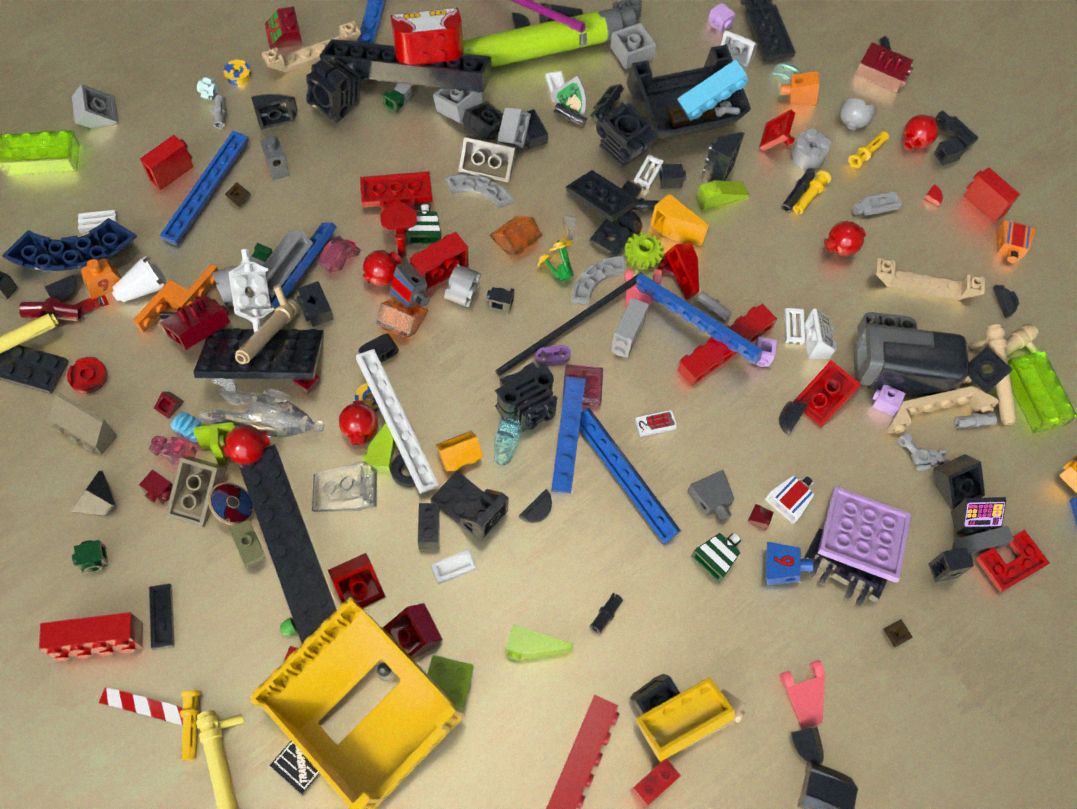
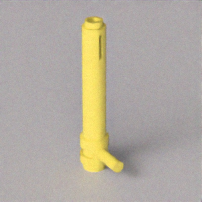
M46 314L0 336V354L55 328L59 324L55 315Z
M215 710L202 712L197 715L198 720L196 724L197 728L201 731L199 734L200 742L204 745L218 809H237L221 737L223 734L221 729L243 723L242 714L219 721Z

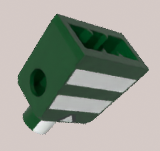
M421 205L420 211H416L417 224L412 228H408L407 231L408 245H430L442 239L438 213L431 211L429 205Z
M718 533L697 547L691 557L720 583L740 554L736 546L741 542V539L735 533H732L727 539L721 533Z

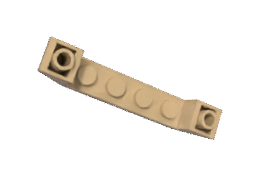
M351 21L340 25V36L332 39L356 41L361 32L356 23ZM331 39L281 56L278 48L261 54L268 67L288 73L318 62L320 60L319 55Z
M877 258L876 275L890 288L955 300L985 293V277L967 274L962 281L896 270V261Z
M973 386L903 401L899 410L893 416L887 428V433L895 432L899 434L906 431L912 422L910 416L920 411L930 412L938 407L944 409L956 403L962 405L969 402L973 413L982 412V414H987L994 410L993 408L999 401L997 398Z

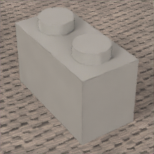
M505 108L497 141L523 148L531 114L522 109Z

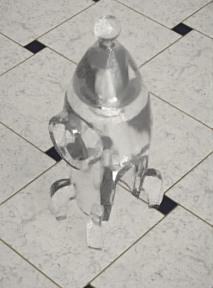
M213 378L212 383L225 388L220 390L219 396L225 397L227 403L248 408L249 410L245 413L213 410V413H198V419L212 424L234 422L236 427L251 425L260 432L266 430L268 437L282 438L298 435L310 429H314L316 432H321L324 429L322 421L313 422L308 414L291 403V398L287 394L275 389H267L264 394L237 391V383L232 379Z

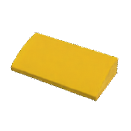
M708 677L636 718V721L653 752L661 762L734 720L735 710L713 680Z

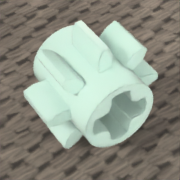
M204 77L203 80H199L197 91L201 93V97L212 99L213 96L215 97L218 94L219 86L215 84V79Z

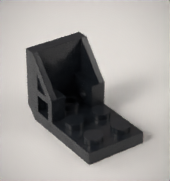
M456 471L430 498L432 503H439L440 509L481 541L508 512V496L503 492L486 489L483 492L459 471Z

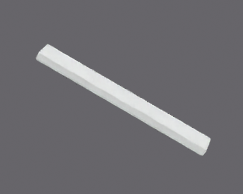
M372 349L357 354L356 360L419 493L422 494L437 488L439 483L375 350Z

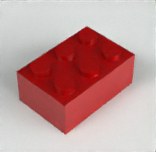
M456 231L444 236L440 241L430 244L426 249L416 252L410 257V263L427 282L426 291L450 278L457 264L466 268L469 267L468 246Z

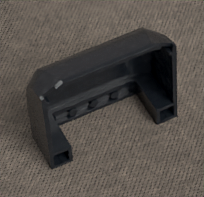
M727 44L711 47L705 65L702 68L652 77L653 73L648 60L635 62L631 65L627 86L635 109L653 124L652 129L658 134V140L734 125L751 110L744 88L732 93L729 98L719 102L728 101L731 102L732 107L740 108L741 112L738 115L725 113L722 116H717L715 114L713 118L673 127L667 115L668 110L681 107L678 102L679 97L733 62Z

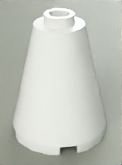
M149 256L142 257L113 286L114 291H112V294L117 301L127 302L160 291L165 285L166 278L155 263L151 264L149 262L151 259Z

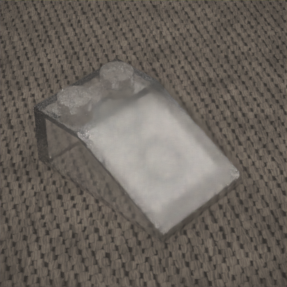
M365 461L313 474V512L360 511L376 507L377 469Z

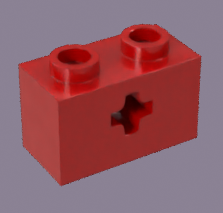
M666 758L630 791L641 805L646 808L681 775Z

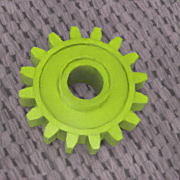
M640 232V236L634 234L633 239L629 237L628 243L625 246V256H628L627 261L631 262L633 267L636 266L639 269L646 268L648 270L650 267L655 268L656 263L660 264L664 255V246L661 245L662 241H656V235L650 237L649 232L647 235Z

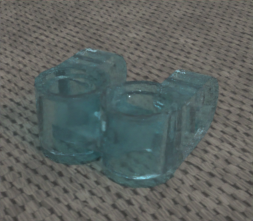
M502 416L494 439V460L497 464L507 465L511 461L520 438L522 422ZM499 454H506V456L500 459Z

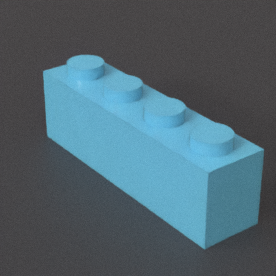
M734 60L679 97L678 102L690 121L697 119L702 113L714 108L723 99L729 98L735 91L744 88L749 83L747 74L737 60Z

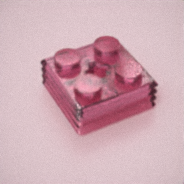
M567 364L565 367L564 389L566 376L585 379L582 405L600 406L602 401L603 368Z

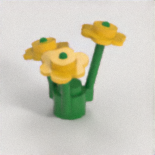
M567 238L560 239L553 244V248L549 249L550 251L559 249L563 264L557 267V271L549 262L553 258V253L542 255L539 258L540 262L537 267L539 268L546 264L553 272L555 278H560L561 281L573 277L574 274L567 248L572 246L573 240L569 241Z

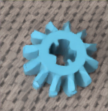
M186 412L179 413L170 424L177 435L187 442L194 444L198 440L193 432V428L204 425L200 420Z

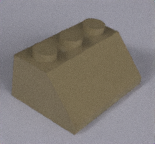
M468 135L464 137L458 172L476 176L480 175L509 183L518 146Z
M56 392L48 418L54 424L52 428L60 434H63V432L69 434L68 437L75 443L79 441L84 443L83 446L90 452L94 453V451L103 454L117 437L113 429L105 419L61 393Z

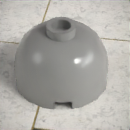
M848 98L846 102L844 100L842 103L840 118L847 125L848 129L856 130V128H863L871 122L875 113L874 106L871 104L870 106L865 105L866 101L861 99Z

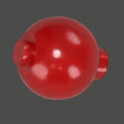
M924 114L912 117L904 127V146L909 150H914L915 148L923 149L932 145L939 133L936 119L931 115Z
M839 222L831 228L828 238L824 240L826 250L829 253L834 251L840 256L854 255L862 248L866 233L864 228L855 222Z
M385 250L373 251L363 262V271L365 273L362 276L368 284L372 282L375 286H388L392 284L395 268L402 263V260L394 250L390 253H387Z
M353 401V404L346 406L339 416V428L342 434L350 439L351 445H366V439L372 437L378 427V417L375 410L365 404L364 401Z
M240 425L233 428L225 438L226 445L222 447L226 457L230 456L233 462L246 465L257 462L264 454L265 447L270 446V441L266 430L260 432L254 426Z

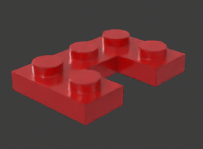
M1026 530L1014 535V540L1009 543L1018 558L1008 564L1004 562L994 547L975 558L1000 593L1050 564Z

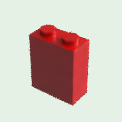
M172 135L140 158L149 181L160 191L194 167L191 161L193 158L187 150V143L183 139H178L175 135Z
M988 167L984 171L980 170L973 177L975 180L967 186V192L964 195L967 200L995 223L1006 215L1020 196V193Z

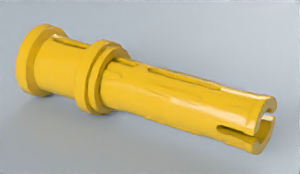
M881 131L866 146L860 147L857 153L849 156V164L853 168H860L863 162L869 160L871 154L889 139V134Z
M820 170L815 180L810 182L808 190L793 207L797 214H802L814 197L824 190V186L832 180L831 175L827 171Z
M198 690L181 692L183 697V707L180 711V715L183 718L181 761L196 760L197 715L201 713V710L198 709L201 691Z

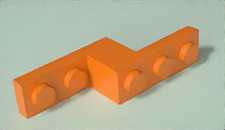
M211 263L188 290L169 280L133 319L138 330L144 333L154 324L160 313L166 311L168 306L177 310L179 307L184 308L193 303L197 296L203 297L207 295L208 291L217 284L212 273L219 271L218 267Z

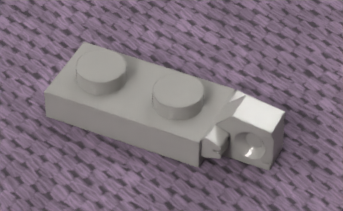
M896 191L864 197L859 203L854 204L851 210L853 215H861L863 213L864 215H872L900 209L902 203Z

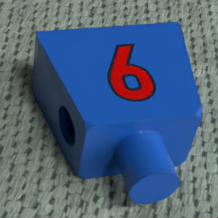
M767 542V585L801 581V571H813V559H801L799 547Z

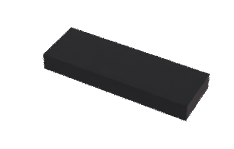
M172 585L149 587L151 649L158 650L175 647Z

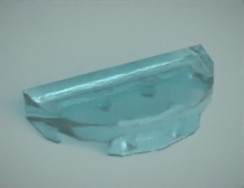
M779 63L771 72L788 81L791 80L792 75L802 74L797 67L789 63Z

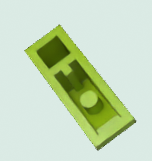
M717 180L699 185L696 195L702 211L750 197L743 182Z
M387 423L384 424L368 445L367 453L364 452L362 463L365 464L367 472L391 473L395 440Z
M513 624L505 647V653L514 660H520V658L532 659L571 653L574 644Z

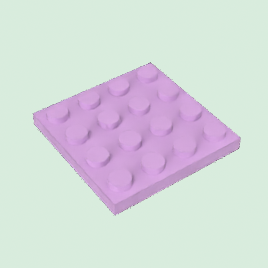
M835 486L832 490L818 554L897 583L900 579L911 514Z

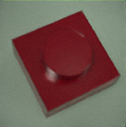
M315 374L314 379H293L292 381L293 384L309 394L321 379L320 376Z

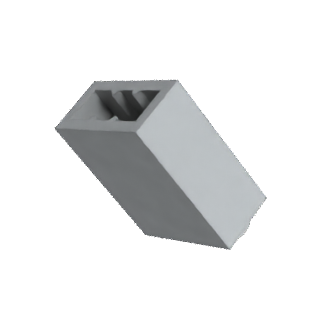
M631 298L614 333L611 351L616 355L628 358L644 324L649 304Z

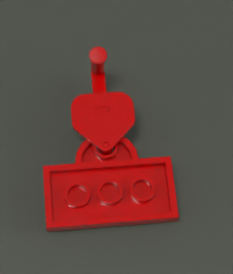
M430 171L360 177L362 207H381V226L387 230L396 229L395 239L398 255L404 258L406 256L404 229L412 228L417 224V215L414 210L415 203L433 202Z

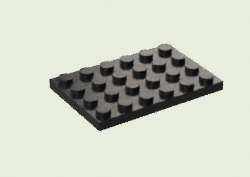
M221 328L206 338L193 371L194 378L314 379L324 339V331L317 329H280L248 363L241 364L235 358L236 351L254 334V329Z

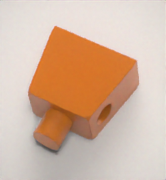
M819 71L792 75L790 85H780V95H789L791 104L813 106L817 104Z

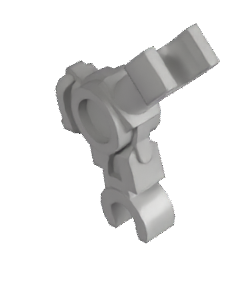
M907 432L897 440L899 445L910 450L912 460L916 464V470L927 471L931 468V465H941L950 461L942 457V455L948 453V450L943 449L937 453V450H925L921 447L918 449L912 442L911 435Z

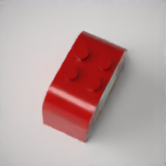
M458 8L390 15L396 58L400 63L418 65L456 60L464 54L462 19Z

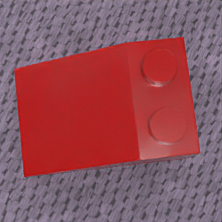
M830 360L793 403L798 404V402H802L808 405L804 413L822 427L862 387L858 381Z

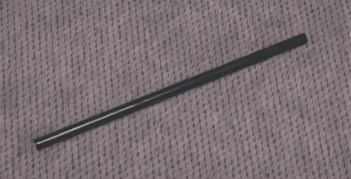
M639 274L496 369L497 375L501 376L538 349L544 347L633 287Z

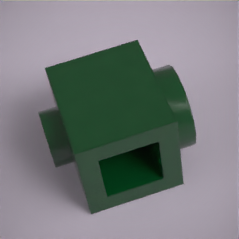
M87 540L81 542L80 545L74 546L75 554H72V561L74 566L81 569L82 573H95L101 571L103 566L108 565L106 546L100 540Z

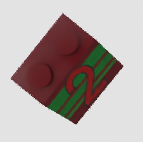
M294 6L277 9L265 22L270 50L303 45Z

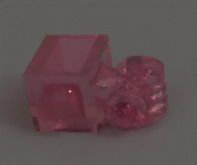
M154 436L151 440L152 445L149 447V450L154 455L162 456L164 454L168 461L174 465H178L180 457H195L197 450L190 441L176 437L167 439L164 436Z

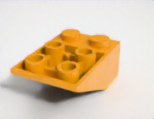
M671 194L664 197L654 207L650 227L661 236L684 243L691 242L692 245L698 247L703 246L709 229V225L705 220L700 219L691 209L685 207Z

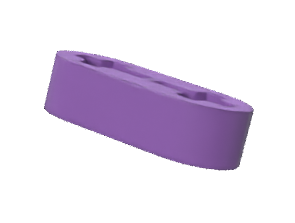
M564 345L540 348L536 352L535 361L539 366L544 364L547 366L565 364L570 359L571 351ZM559 352H563L565 357H561V355H559ZM542 354L545 355L546 360H543V358L541 357Z

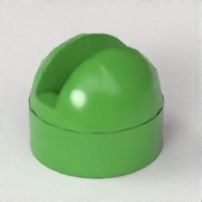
M291 617L281 623L280 631L283 635L292 636L298 633L294 620Z

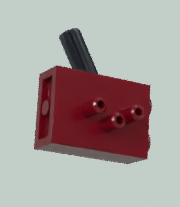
M883 36L879 39L880 45L873 42L870 44L855 75L897 92L900 86L904 87L908 79L905 76H910L914 68L911 67L914 60L892 51L887 36Z
M206 295L203 297L197 296L193 303L184 308H177V312H161L159 319L167 336L184 350H188L231 323L228 317L229 311L224 305L221 306L215 299H211Z

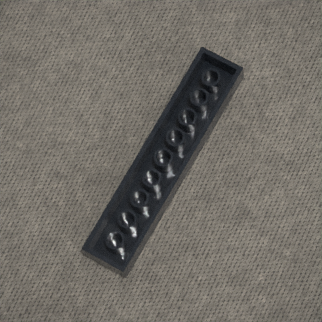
M331 39L319 55L320 60L324 59L327 62H333V59L337 58L360 74L363 80L373 79L480 93L484 92L492 76V63L489 56L463 54L460 58L452 61L407 65L397 60L394 46Z
M274 444L264 449V454L257 462L238 465L298 635L303 644L337 608L281 457Z

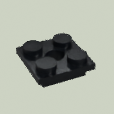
M606 218L590 238V242L617 256L628 242L629 237L633 236V232ZM607 237H614L615 240H609Z
M985 347L969 362L970 371L968 377L984 392L988 393L1013 369L989 347ZM990 365L993 372L989 374L984 373L982 366Z

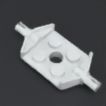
M249 249L241 250L243 261L228 273L234 312L236 315L250 320L253 323L255 333L261 327V318L272 312L274 308L270 306L265 272L268 271V268L252 262ZM246 287L252 290V297L246 295Z

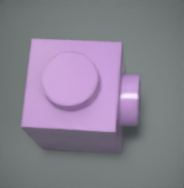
M721 3L711 9L708 22L721 33L732 27L735 13L724 3Z
M758 337L755 345L762 349V355L757 365L770 367L775 357L777 340Z
M883 385L880 390L876 389L872 399L875 401L872 407L894 416L899 410L906 393L888 385Z

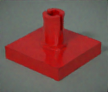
M792 109L766 122L759 146L763 152L781 142L787 147L794 143L795 138L790 135L795 117V112Z

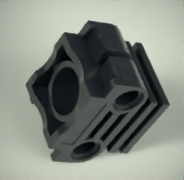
M337 58L333 59V62H327L324 59L319 60L311 65V73L306 75V83L308 85L306 103L322 111L330 120L333 119L334 123L339 122L349 113L350 105L354 106L355 102L359 103L361 75Z
M622 102L619 107L611 111L610 115L607 114L602 118H597L596 130L602 138L600 140V147L622 168L654 145L658 134L652 129L653 124L647 118L640 115L630 103L625 105Z
M532 362L518 373L501 378L500 388L495 390L498 401L495 407L499 414L506 421L517 419L518 426L521 425L522 432L532 430L538 426L537 424L543 421L547 422L555 416L557 397L556 395L553 396L552 391L554 377L547 365L544 364L537 368Z

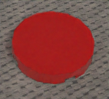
M95 357L78 359L73 366L69 367L67 372V381L75 391L84 394L96 392L102 388L108 377L106 366Z

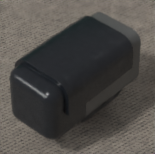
M876 312L866 313L858 324V338L854 344L855 380L861 385H867L868 389L880 390L883 385H888L906 394L930 396L956 390L969 375L967 342L964 336L960 334L917 329L916 321L912 317Z

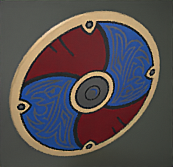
M224 482L215 485L209 492V508L220 521L236 526L253 517L255 510L248 492L243 487L234 483Z

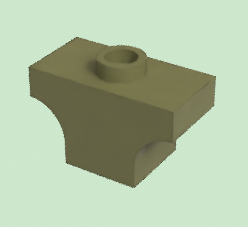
M250 520L229 528L245 566L265 558V553Z

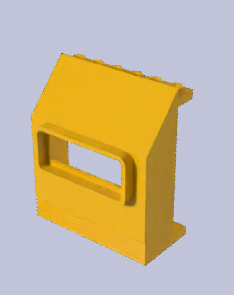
M351 597L341 604L296 651L290 654L287 660L254 690L250 701L255 706L263 707L349 806L348 809H376L466 716L397 641ZM380 660H383L401 681L339 744H336L319 725L320 720Z

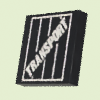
M292 741L286 745L269 765L302 795L307 792L321 775Z

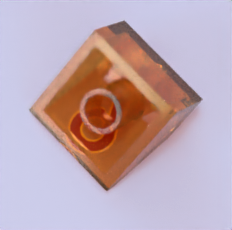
M515 216L490 234V237L507 254L515 256L522 254L525 248L536 244L538 239L543 236L533 217Z
M391 298L381 303L375 324L380 325L384 330L396 332L400 337L409 338L417 332L428 309L418 305L407 308Z

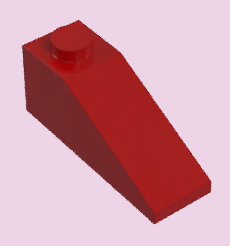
M691 242L675 244L665 254L687 301L699 293L698 256Z

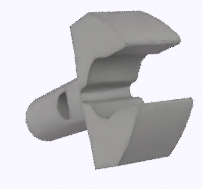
M728 101L719 103L720 107L714 108L717 116H722L725 113L738 115L741 112L740 108L732 107L731 102Z

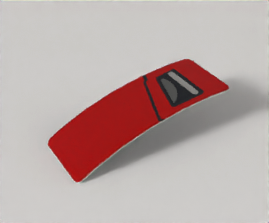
M103 295L94 299H85L75 305L82 306V314L110 304L106 296Z

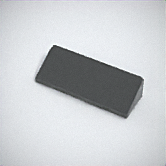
M1004 526L955 539L952 550L966 547L968 553L975 555L986 552L993 547L997 549L1007 546L1014 540V537L1009 527Z

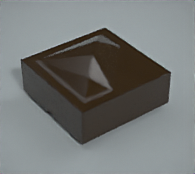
M236 182L225 193V196L240 207L251 194Z
M902 619L883 629L894 648L913 638Z

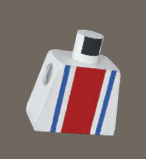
M792 476L773 489L765 500L794 525L814 496V493L809 489L814 482L808 476H804L800 481L795 476Z

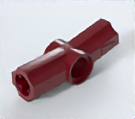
M50 297L45 302H21L19 314L21 318H40L46 314H54L56 319L80 322L82 306L63 304L58 299Z

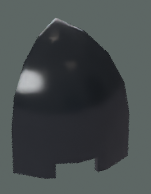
M632 210L618 218V223L634 234L638 235L643 227L641 219Z
M74 274L45 286L48 295L59 301L70 296L76 284Z
M789 401L782 409L779 416V425L788 436L808 405L802 402L793 404L792 401Z
M813 727L791 732L798 754L808 762L813 761L822 764L824 754L818 728Z

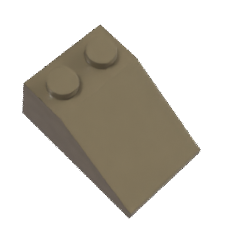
M180 457L165 516L204 527L211 513L208 505L209 492L215 485L224 483L227 467L195 457Z

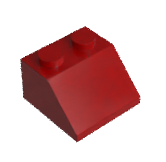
M367 553L328 570L342 604L351 597L358 605L364 607L386 597Z
M425 603L407 606L383 627L413 659L430 651L443 640Z

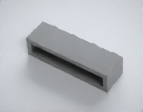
M302 230L288 231L263 264V267L268 268V271L265 273L269 298H273L276 294L273 287L276 285L282 286L313 244Z

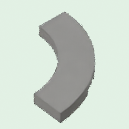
M467 174L445 177V182L452 194L459 192L478 193L490 199L498 209L514 203L511 194L502 185L492 182L489 178L480 175L477 177L467 176Z
M625 256L606 258L588 267L574 286L571 304H590L591 294L601 281L611 276L625 275Z

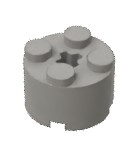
M813 128L800 133L791 152L793 163L803 170L820 168L827 156L831 141Z
M457 264L449 279V289L446 288L444 298L462 306L470 307L473 300L472 295L474 292L476 293L479 286L481 273Z
M234 265L212 273L226 308L234 306L228 273L237 267H234ZM246 287L245 293L248 297H250L249 291Z

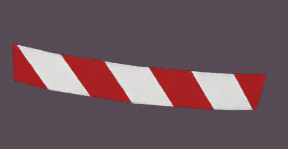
M107 687L104 688L99 700L100 704L183 726V718L180 715L182 707Z

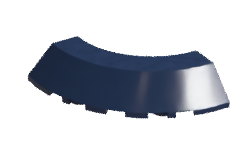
M107 218L103 223L90 230L89 234L81 237L77 235L63 237L61 240L50 239V237L27 230L2 257L17 265L35 270H73L87 266L89 260L95 259L99 261L113 256L137 238V235L110 218Z

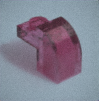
M337 236L325 246L318 263L330 273L343 269L347 258L359 256L361 249L349 239L344 240L342 237Z

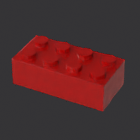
M131 612L40 623L39 650L46 653L47 656L53 657L56 661L69 660V657L73 656L89 658L91 654L97 653L100 655H112L113 651L121 650L124 653L134 652L137 648H143V622Z

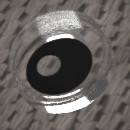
M383 660L379 661L376 666L378 677L383 681L393 680L397 676L395 672Z

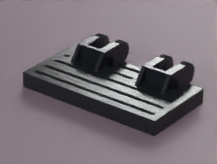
M819 528L803 558L816 559L813 563V571H809L808 576L812 578L819 567L824 570L819 582L824 584L833 569L832 578L846 586L849 584L844 596L845 598L849 599L852 597L854 590L857 589L860 591L856 604L861 606L868 591H870L868 599L876 603L880 599L887 579L818 554L823 532Z

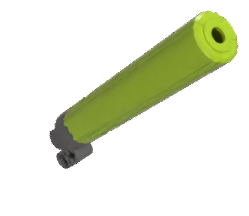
M621 0L614 2L611 9L570 17L586 24L583 33L573 30L558 21H550L463 40L464 54L491 57L493 68L611 41L613 32L635 25L636 20L641 18L642 1Z

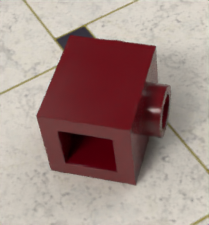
M152 469L139 486L146 493L145 497L153 503L158 501L163 505L170 499L173 484Z

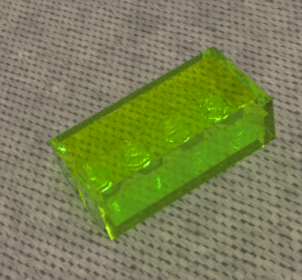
M73 130L0 134V169L5 176L77 172L80 143Z
M1045 351L1009 359L1008 365L1013 369L1010 372L1013 394L1033 433L1067 426L1077 417Z

